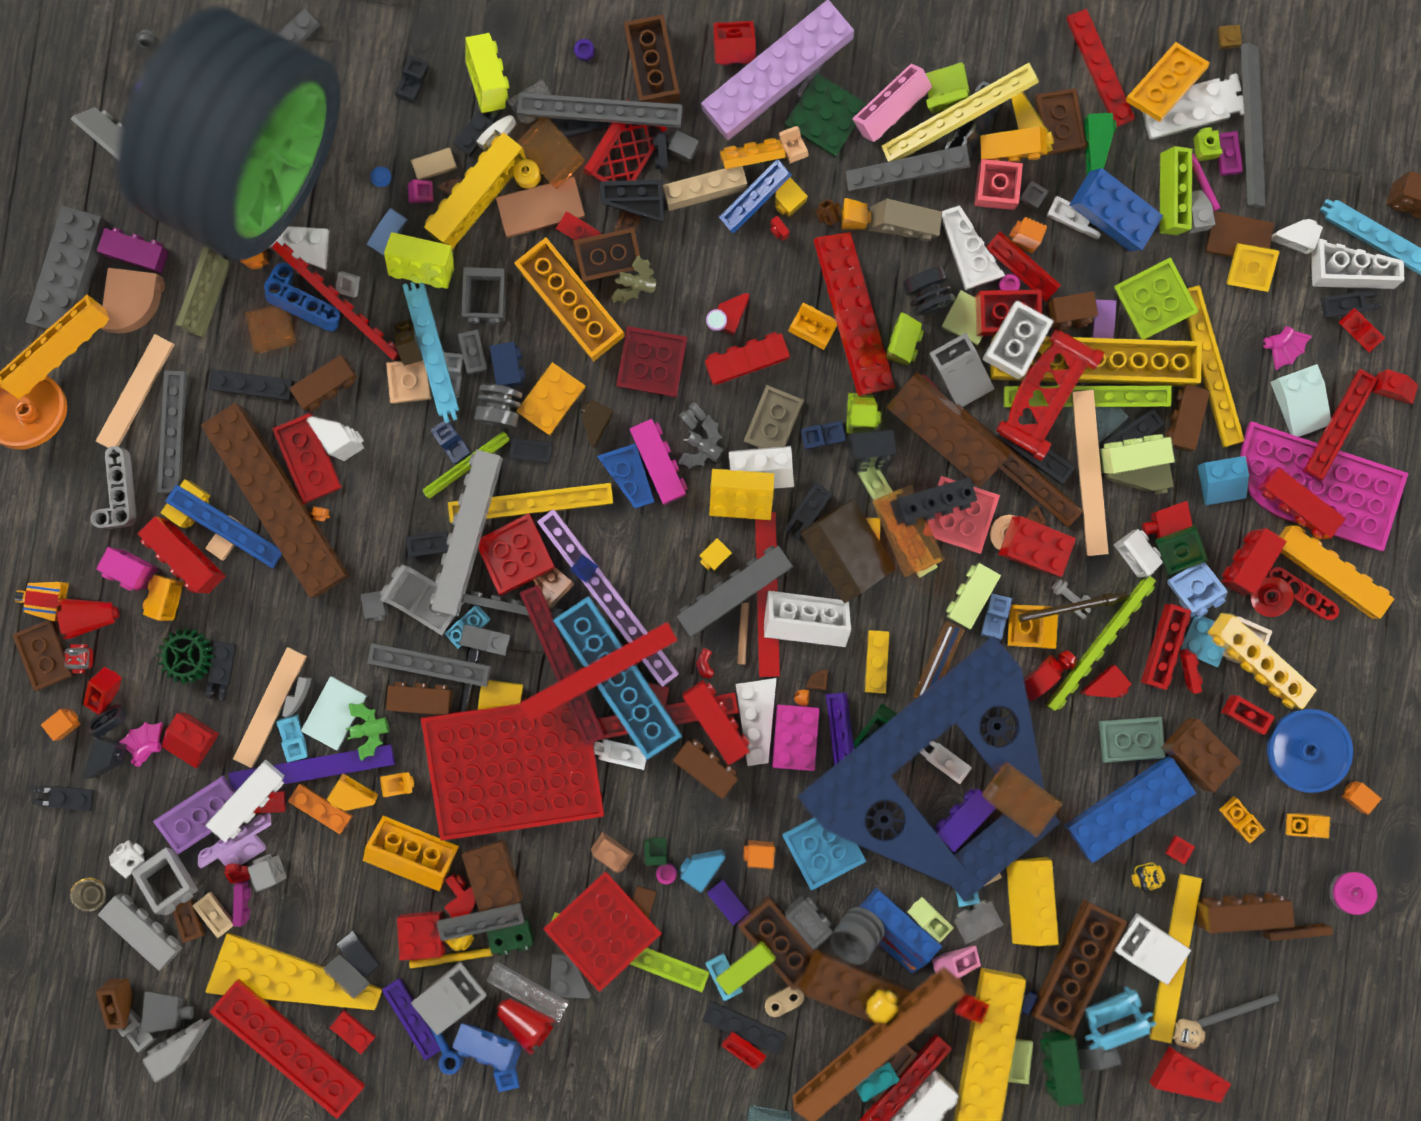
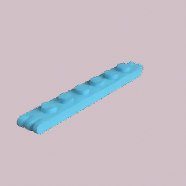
M1328 199L1325 200V206H1322L1320 212L1326 215L1325 220L1388 257L1402 260L1404 266L1421 275V248L1338 200L1334 202Z
M410 282L412 290H409L407 283L403 284L438 414L443 416L445 423L450 422L448 416L450 413L453 421L457 420L456 412L459 411V406L424 283H419L420 287L417 288L416 283Z

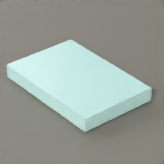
M331 676L301 732L335 750H339L349 731L345 728L351 727L356 718L350 714L349 703H364L368 695Z

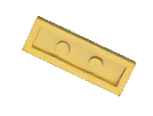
M868 630L864 692L886 693L889 632Z

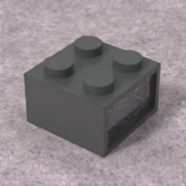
M801 895L783 912L802 937L815 949L833 933L830 929L832 924L823 913L818 914L816 912L818 908L809 896L805 899Z

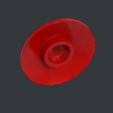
M1267 577L1263 580L1255 595H1250L1253 608L1259 614L1266 617H1276L1289 610L1293 603L1294 593L1289 583L1284 579ZM1269 592H1274L1272 598L1267 597Z

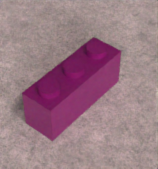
M114 227L112 230L104 228L97 252L106 257L162 274L169 251L163 247L164 244L151 240L150 243L144 241V237L136 234L128 236L125 235V231Z

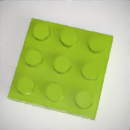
M1171 257L1113 287L1141 340H1145L1199 312Z

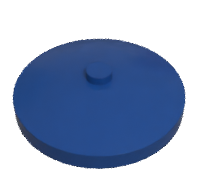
M1301 709L1285 715L1275 724L1268 738L1267 756L1272 771L1285 785L1298 791L1317 793L1334 787L1345 777L1352 763L1353 745L1347 729L1336 717L1321 710Z

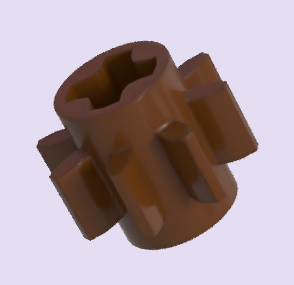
M832 200L821 202L818 206L819 209L816 210L819 222H825L828 226L836 224L839 221V216L842 215L839 203H833Z

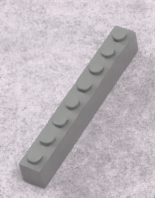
M476 450V453L471 455L469 465L472 466L470 474L467 473L464 479L465 492L464 494L461 493L459 497V513L454 515L452 525H455L453 533H450L447 539V545H449L448 552L443 554L441 565L444 566L442 573H438L435 583L438 587L436 593H433L430 599L432 610L459 616L503 458L499 455Z

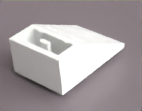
M1138 913L1129 923L1114 948L1117 953L1167 985L1191 951Z

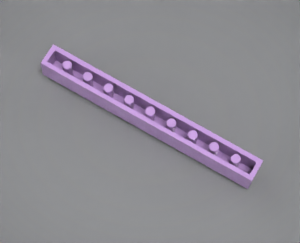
M553 509L538 520V524L626 640L630 643L648 633L559 514ZM662 650L642 660L662 687L679 674Z

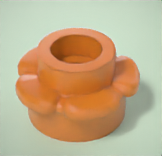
M313 506L312 512H310L314 520L325 521L326 518H330L329 509Z

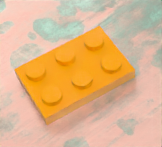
M775 138L766 139L764 143L760 144L749 142L740 148L729 146L724 148V151H720L725 169L786 157L785 149L780 140Z
M552 362L516 412L551 436L586 386Z

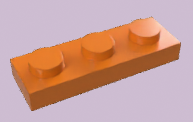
M301 783L288 801L338 834L343 833L353 817L342 809L334 808L327 799Z

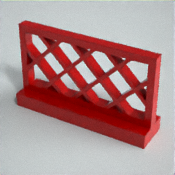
M612 123L583 172L599 181H608L610 179L616 181L615 178L626 176L627 181L636 180L654 151V143L652 146L650 144V141H653V137L649 138L647 127L653 125L632 127L631 124H628L629 128H625L626 123ZM655 126L661 131L667 130L665 126ZM644 128L646 139L635 141L633 130ZM630 131L632 142L621 144V132ZM647 142L648 153L639 155L636 144ZM633 145L636 156L625 158L622 147ZM619 148L622 159L611 161L610 150ZM637 159L638 169L628 172L626 161ZM623 162L625 173L614 175L612 164ZM609 165L611 176L602 177L597 173L601 166Z

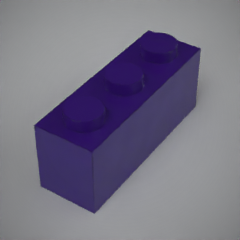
M977 788L968 790L963 796V802L960 805L955 804L949 811L950 815L945 820L941 819L934 827L936 834L953 852L997 808Z

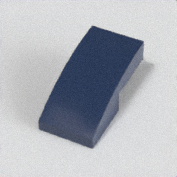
M842 420L801 429L805 449L847 441Z
M443 421L430 430L455 466L472 454L450 422L445 423Z

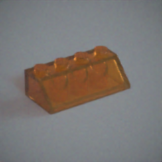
M912 484L872 501L904 577L944 561L928 521L924 522L923 518L917 520L918 523L906 527L904 523L897 526L890 501L915 493Z

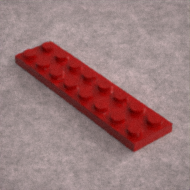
M851 232L815 238L813 240L858 396L895 388Z
M239 978L210 1011L213 1016L336 1119L339 1118L365 1087L363 1082Z

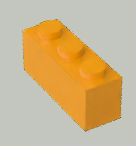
M1040 126L980 135L981 160H1008V162L1016 163L1020 162V158L1028 157V160L1040 159L1041 155H1047L1046 129Z

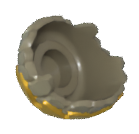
M85 878L78 881L71 888L70 898L72 904L82 911L91 912L99 909L106 901L105 886L95 878Z

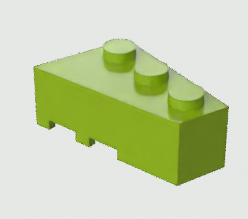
M848 393L846 433L873 432L878 427V424H880L881 412L877 411V404L873 394L858 396L857 393Z

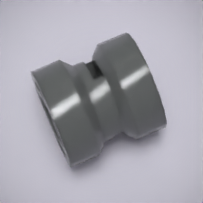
M695 402L689 405L687 411H683L678 415L691 430L697 427L699 421H703L707 417Z

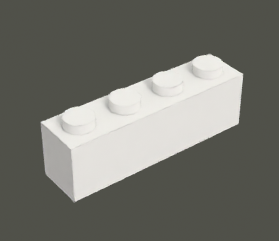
M265 759L209 820L206 826L223 841L226 842L229 837L233 840L241 831L238 827L243 822L247 824L255 815L253 811L258 806L262 808L270 799L267 797L272 790L276 792L284 784L281 781L284 775Z

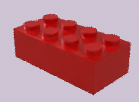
M155 516L138 533L142 538V544L148 549L152 548L157 553L155 555L156 558L164 564L167 563L171 567L170 572L177 578L181 577L186 582L184 584L185 587L192 593L209 594L226 577L170 519Z

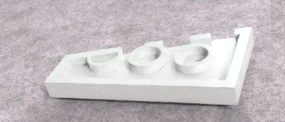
M957 206L941 211V220L965 290L1005 277L992 254L984 246L983 240L973 229V225L962 208Z
M776 678L736 684L742 730L750 742V745H748L750 752L746 754L748 766L765 764L769 761Z

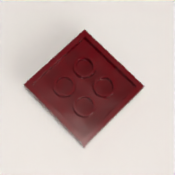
M627 326L616 387L677 398L687 337Z

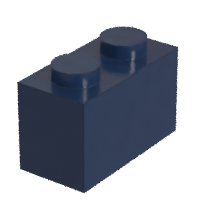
M515 342L491 345L490 351L496 385L507 387L523 385L522 379H526L524 367H520L519 359H522L521 348L517 347Z

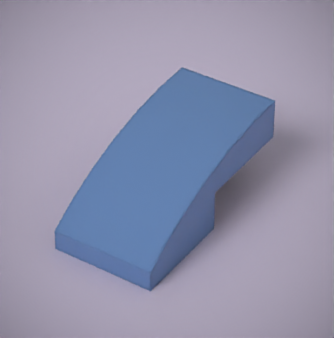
M392 208L389 209L373 232L367 245L384 255L391 232L401 234L408 219Z
M991 594L980 636L987 638L995 636L997 640H1002L1012 598Z

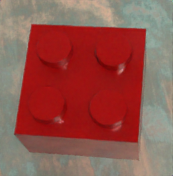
M443 911L401 914L397 918L400 960L438 958L445 954V942L441 941L437 928V921L443 920Z

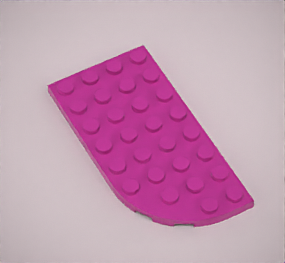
M1252 421L1249 422L1244 442L1242 443L1240 457H1246L1249 473L1247 490L1263 509L1276 517L1298 524L1294 520V516L1290 513L1282 512L1278 508L1279 505L1273 500L1265 499L1261 495L1262 492L1258 489L1272 469L1280 467L1346 518L1333 536L1380 552L1384 551L1409 473L1339 450L1324 480L1319 482L1302 472L1317 443Z

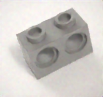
M271 854L254 860V865L248 867L256 892L287 878L279 855L274 857Z

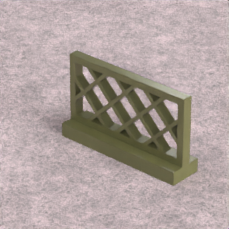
M207 247L202 249L176 325L181 327L183 331L202 338L205 337L231 264L229 260L221 258Z

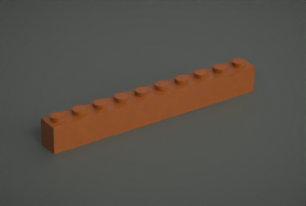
M944 966L940 968L898 1005V1011L887 1022L875 1024L792 1096L794 1110L808 1121H816L818 1118H821L825 1112L836 1105L846 1094L853 1091L859 1083L867 1079L873 1071L882 1066L886 1060L893 1054H896L907 1042L914 1039L920 1031L928 1027L934 1019L943 1014L954 1002L958 1001L965 994L961 980Z

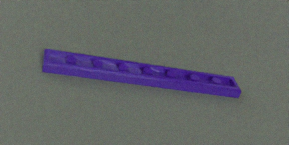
M392 744L376 747L375 755L367 756L364 760H360L359 752L355 750L273 766L284 775L281 781L284 784L395 765ZM257 768L228 773L229 782L233 790L236 792Z

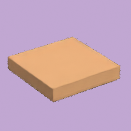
M402 361L386 362L391 404L432 399L431 386L424 361L406 366L403 365Z

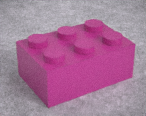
M777 704L773 768L815 771L819 718L818 707Z

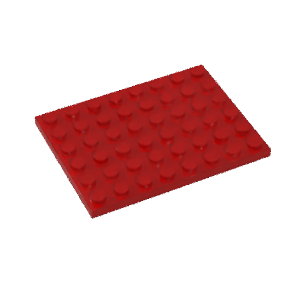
M567 702L531 722L526 717L520 703L421 718L440 841L604 817L594 744L585 745Z

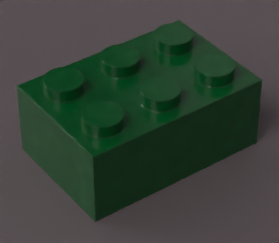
M1062 1030L1042 1032L1043 1039H1040V1048L1045 1053V1060H1042L1044 1073H1047L1048 1081H1045L1047 1094H1050L1051 1100H1054L1058 1106L1083 1104L1075 1038Z

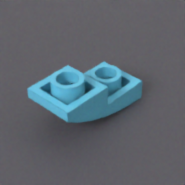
M475 605L445 635L459 649L462 646L459 643L464 624L483 628L491 619L479 605Z

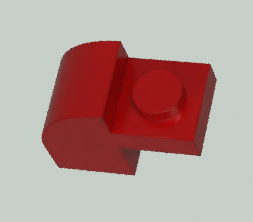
M1052 655L1046 657L1036 670L1029 673L1023 679L1026 696L1031 702L1048 691L1061 678L1060 675L1065 670Z
M453 873L445 881L457 897L444 907L452 918L470 914L477 904L472 887L470 886L467 889L465 886L467 883L460 874L457 876L456 873Z

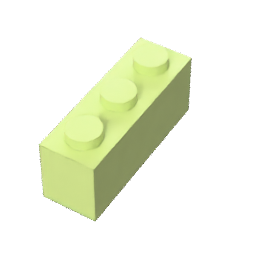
M980 563L970 567L966 574L969 578L965 584L961 583L956 592L958 594L956 601H951L946 609V612H948L947 618L966 629L972 628L1001 576Z

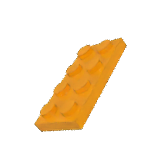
M1175 42L1127 96L1126 102L1161 122L1207 70L1210 62Z

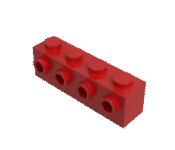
M1280 467L1272 469L1258 488L1265 499L1273 500L1279 505L1278 508L1282 512L1290 513L1295 517L1294 520L1299 525L1307 526L1312 530L1311 534L1320 540L1332 538L1346 520L1344 516Z
M1173 604L1164 605L1140 683L1167 690L1172 681L1171 674L1173 668L1178 661L1179 648L1184 642L1185 629L1190 623L1191 610Z
M703 679L683 692V698L727 764L730 765L750 752L748 747L750 742L745 734L740 735L737 728H739L736 720L733 717L729 718L726 714L728 709L722 700L718 701L714 696L716 691L710 682L706 684Z

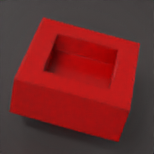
M778 216L772 219L770 231L776 238L780 237L784 241L789 237L790 231Z
M1175 835L1165 853L1185 865L1195 846Z

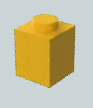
M717 538L700 554L702 558L700 563L707 570L712 568L715 571L732 552Z

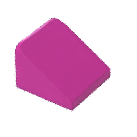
M412 180L409 182V203L433 202L432 181Z

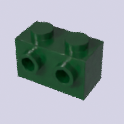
M529 917L524 918L523 924L487 931L491 954L497 953L498 956L508 954L510 950L516 948L518 951L530 949V945L534 943Z

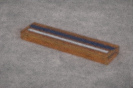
M945 621L913 697L918 698L945 676L965 629Z

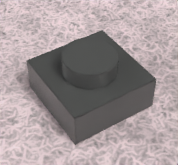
M1031 181L1019 200L1037 210L1049 191Z

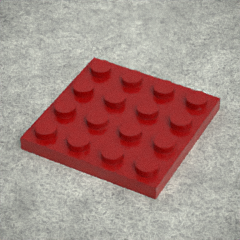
M606 871L544 928L546 933L599 992L662 934Z

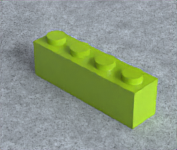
M1174 146L1160 153V213L1163 215L1160 220V233L1179 235L1192 229V149Z

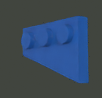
M636 444L597 456L635 509L655 503Z

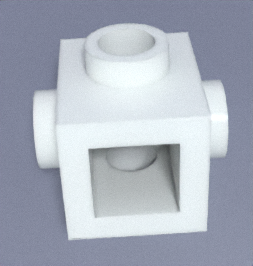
M128 840L115 848L113 854L109 856L110 864L123 877L127 878L133 870L145 862L144 850L139 844H133Z

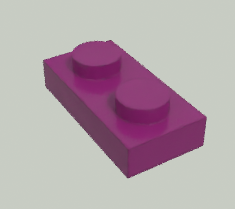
M1238 132L1219 133L1220 148L1223 152L1218 157L1220 176L1240 174L1243 168Z
M249 881L234 884L233 926L241 927L250 918L248 900L251 897V888L248 887Z

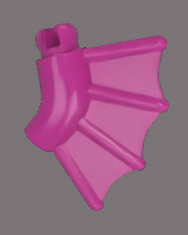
M1285 326L1280 334L1265 338L1263 340L1265 342L1263 347L1272 350L1274 366L1278 370L1283 365H1292L1298 355L1304 354L1306 343L1312 337Z
M144 722L140 728L130 729L127 736L119 741L127 744L126 750L133 754L131 764L140 767L142 762H145L151 753L161 751L159 740L163 722L154 725Z

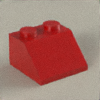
M753 21L713 23L715 64L729 65L739 62L741 64H749L756 58Z
M181 712L176 714L167 728L162 747L197 769L219 733L188 713Z

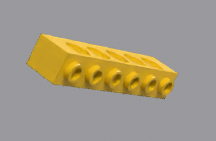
M1221 613L1207 632L1213 638L1212 641L1216 645L1224 647L1229 657L1238 660L1244 670L1252 672L1255 675L1254 679L1269 687L1268 691L1274 696L1280 697L1283 700L1282 704L1286 707L1303 710L1315 693L1316 689L1234 615Z

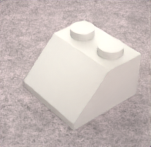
M1136 529L1116 542L1114 546L1139 578L1151 575L1163 561L1160 559V552L1155 547L1152 548L1148 543V536L1142 530Z

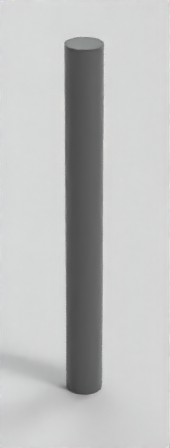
M1274 993L1199 1019L1197 1022L1203 1028L1278 1002L1279 998Z

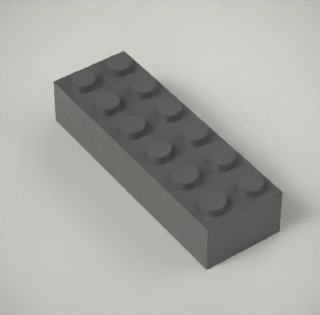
M66 206L61 207L26 323L47 330L84 296L88 295L100 257L97 249L104 228H109L110 223L97 215Z

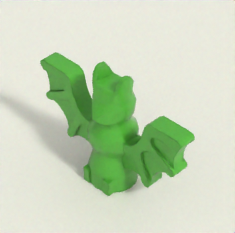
M363 702L360 704L349 703L351 716L361 717L365 720L363 725L357 724L345 728L350 730L351 737H348V739L361 738L364 735L369 737L368 741L358 748L360 760H364L367 756H374L376 747L383 744L379 735L389 732L388 720L386 717L376 719V709H368Z

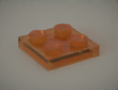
M271 306L245 313L255 353L296 344L287 311Z

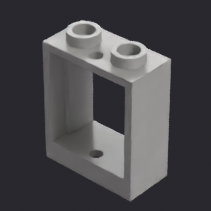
M164 848L131 872L155 914L168 915L172 913L178 904L189 901L193 894L198 891L179 856L170 848ZM169 863L183 888L160 903L147 878Z

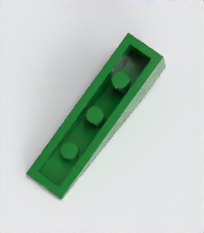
M1113 113L1088 114L1084 119V133L1087 144L1085 149L1087 175L1092 170L1104 169L1113 134L1116 131V120H1113Z

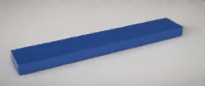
M178 484L175 485L165 500L172 507L271 568L275 567L282 556V553L275 544Z

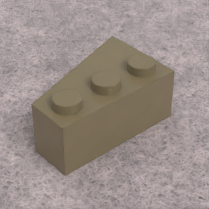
M885 199L870 207L871 223H868L867 231L915 237L921 241H931V239L938 237L940 234L941 211L891 199Z

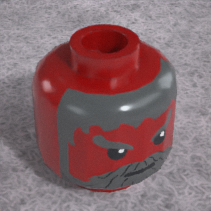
M88 644L70 645V648L65 650V668L72 669V673H85V669L93 667V650L88 648Z

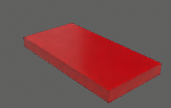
M311 413L272 428L303 504L342 489L326 448L307 420L309 417H313Z

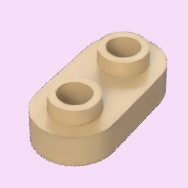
M787 986L766 999L765 1010L771 1017H779L800 1006L803 1003L804 994L798 987L792 990ZM796 994L798 997L796 1000H791L790 995ZM775 1003L779 1005L777 1010L771 1008Z

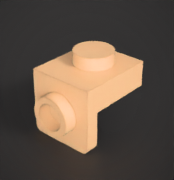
M798 126L779 133L780 141L785 149V155L789 163L809 156Z

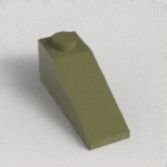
M1169 463L1104 475L1105 480L1146 492L1155 491V495L1168 493L1167 489L1174 487Z

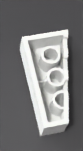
M1319 239L1315 250L1311 252L1312 286L1395 289L1404 281V262L1380 254L1372 255L1365 253L1366 251L1361 249L1353 250L1346 248L1345 245L1338 243L1334 245L1327 243L1326 240Z

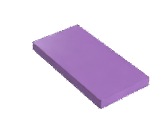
M221 776L153 822L178 855L213 832L206 826L207 823L231 798L235 791L226 778Z

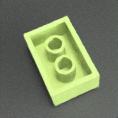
M1163 434L1123 440L1124 444L1122 442L1106 443L1104 448L1099 449L1101 473H1118L1175 462L1171 437L1163 438Z

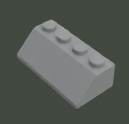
M94 107L71 118L72 121L117 158L122 125L120 123L115 125L112 122L113 117L105 110L100 112Z

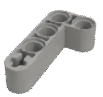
M111 446L105 452L110 508L95 510L91 515V523L95 527L103 529L129 527L137 519L130 453L124 448ZM119 472H122L123 478L118 481L117 475ZM121 492L125 493V498L123 501L119 500V495ZM126 512L127 519L123 522L121 515ZM105 514L107 520L102 524L101 517Z

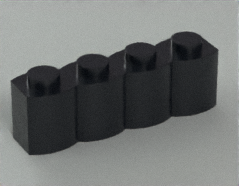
M985 81L981 82L974 93L980 91L981 89L987 87L992 83H988ZM1001 104L955 129L954 135L948 140L945 149L967 145L969 161H971L974 150L981 143L980 135H983V132L989 128L993 114L998 111Z

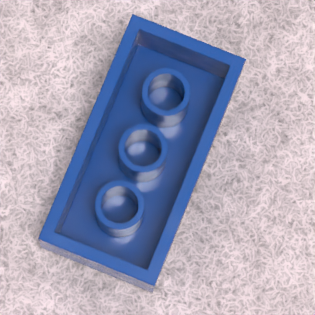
M1103 168L1089 172L1069 205L1130 252L1143 250L1163 217L1160 212Z

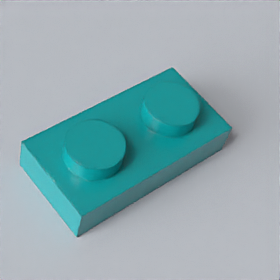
M887 1060L855 1088L863 1102L900 1080Z

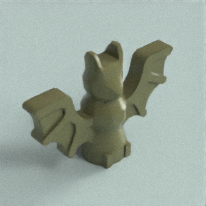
M640 256L636 257L632 266L639 274L632 275L620 272V278L616 279L615 282L623 284L628 288L617 289L611 297L613 302L622 301L626 303L630 298L638 299L640 291L654 292L656 279L650 276L654 272L653 269L649 268L650 263L648 260H643Z

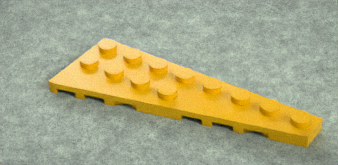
M227 933L205 992L224 995L239 978L263 999L375 1010L383 988L369 984L353 999L340 989L337 982L325 974L324 967L235 934Z

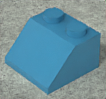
M1245 456L1197 465L1205 505L1240 500L1247 497L1249 473Z
M717 850L695 854L691 859L686 858L680 867L681 879L702 892L725 859V852Z

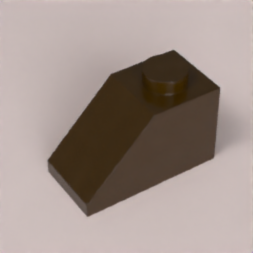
M591 399L589 403L585 402L581 413L583 414L582 420L589 443L593 448H596L614 411Z

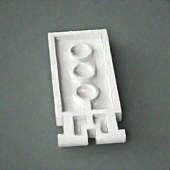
M1233 74L1229 76V80L1222 82L1217 78L1192 85L1161 122L1142 112L1149 139L1152 140L1228 119L1230 114L1240 112V115H1244L1243 95H1236L1242 91L1238 74Z

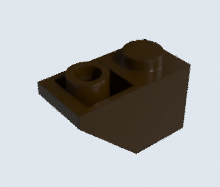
M412 319L402 320L393 324L395 345L403 365L406 366L423 361Z

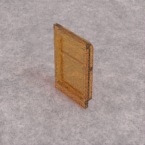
M540 117L517 141V144L523 148L528 158L538 165L540 172L556 189L585 161L550 118Z

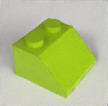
M900 313L886 353L887 360L906 366L911 361H915L918 352L915 346L917 342H921L924 330H921L922 323L905 313Z

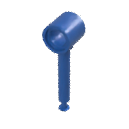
M431 1029L443 1054L439 1061L440 1070L447 1075L456 1073L463 1065V1056L457 1054L458 1051L456 1050L450 1051L442 1032L436 1035ZM448 1057L455 1059L456 1066L454 1068L447 1065Z

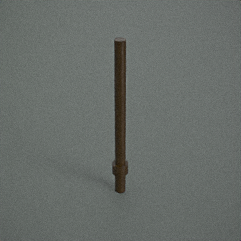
M1127 592L1107 593L1098 598L1022 613L1018 615V619L1020 622L1100 605L1110 606L1114 605L1115 602L1127 600L1128 594Z

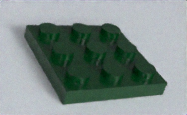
M817 73L784 126L788 129L798 126L801 137L836 158L856 127L852 118L867 104Z

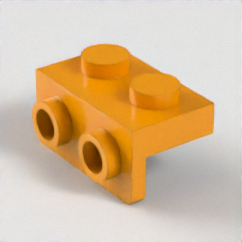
M802 303L788 331L824 350L837 327V321L814 307Z

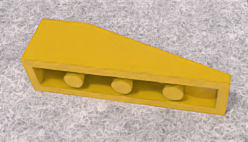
M1021 92L1012 97L1018 128L1025 129L1040 126L1046 129L1047 152L1053 151L1051 145L1054 144L1053 135L1051 132H1048L1025 94Z

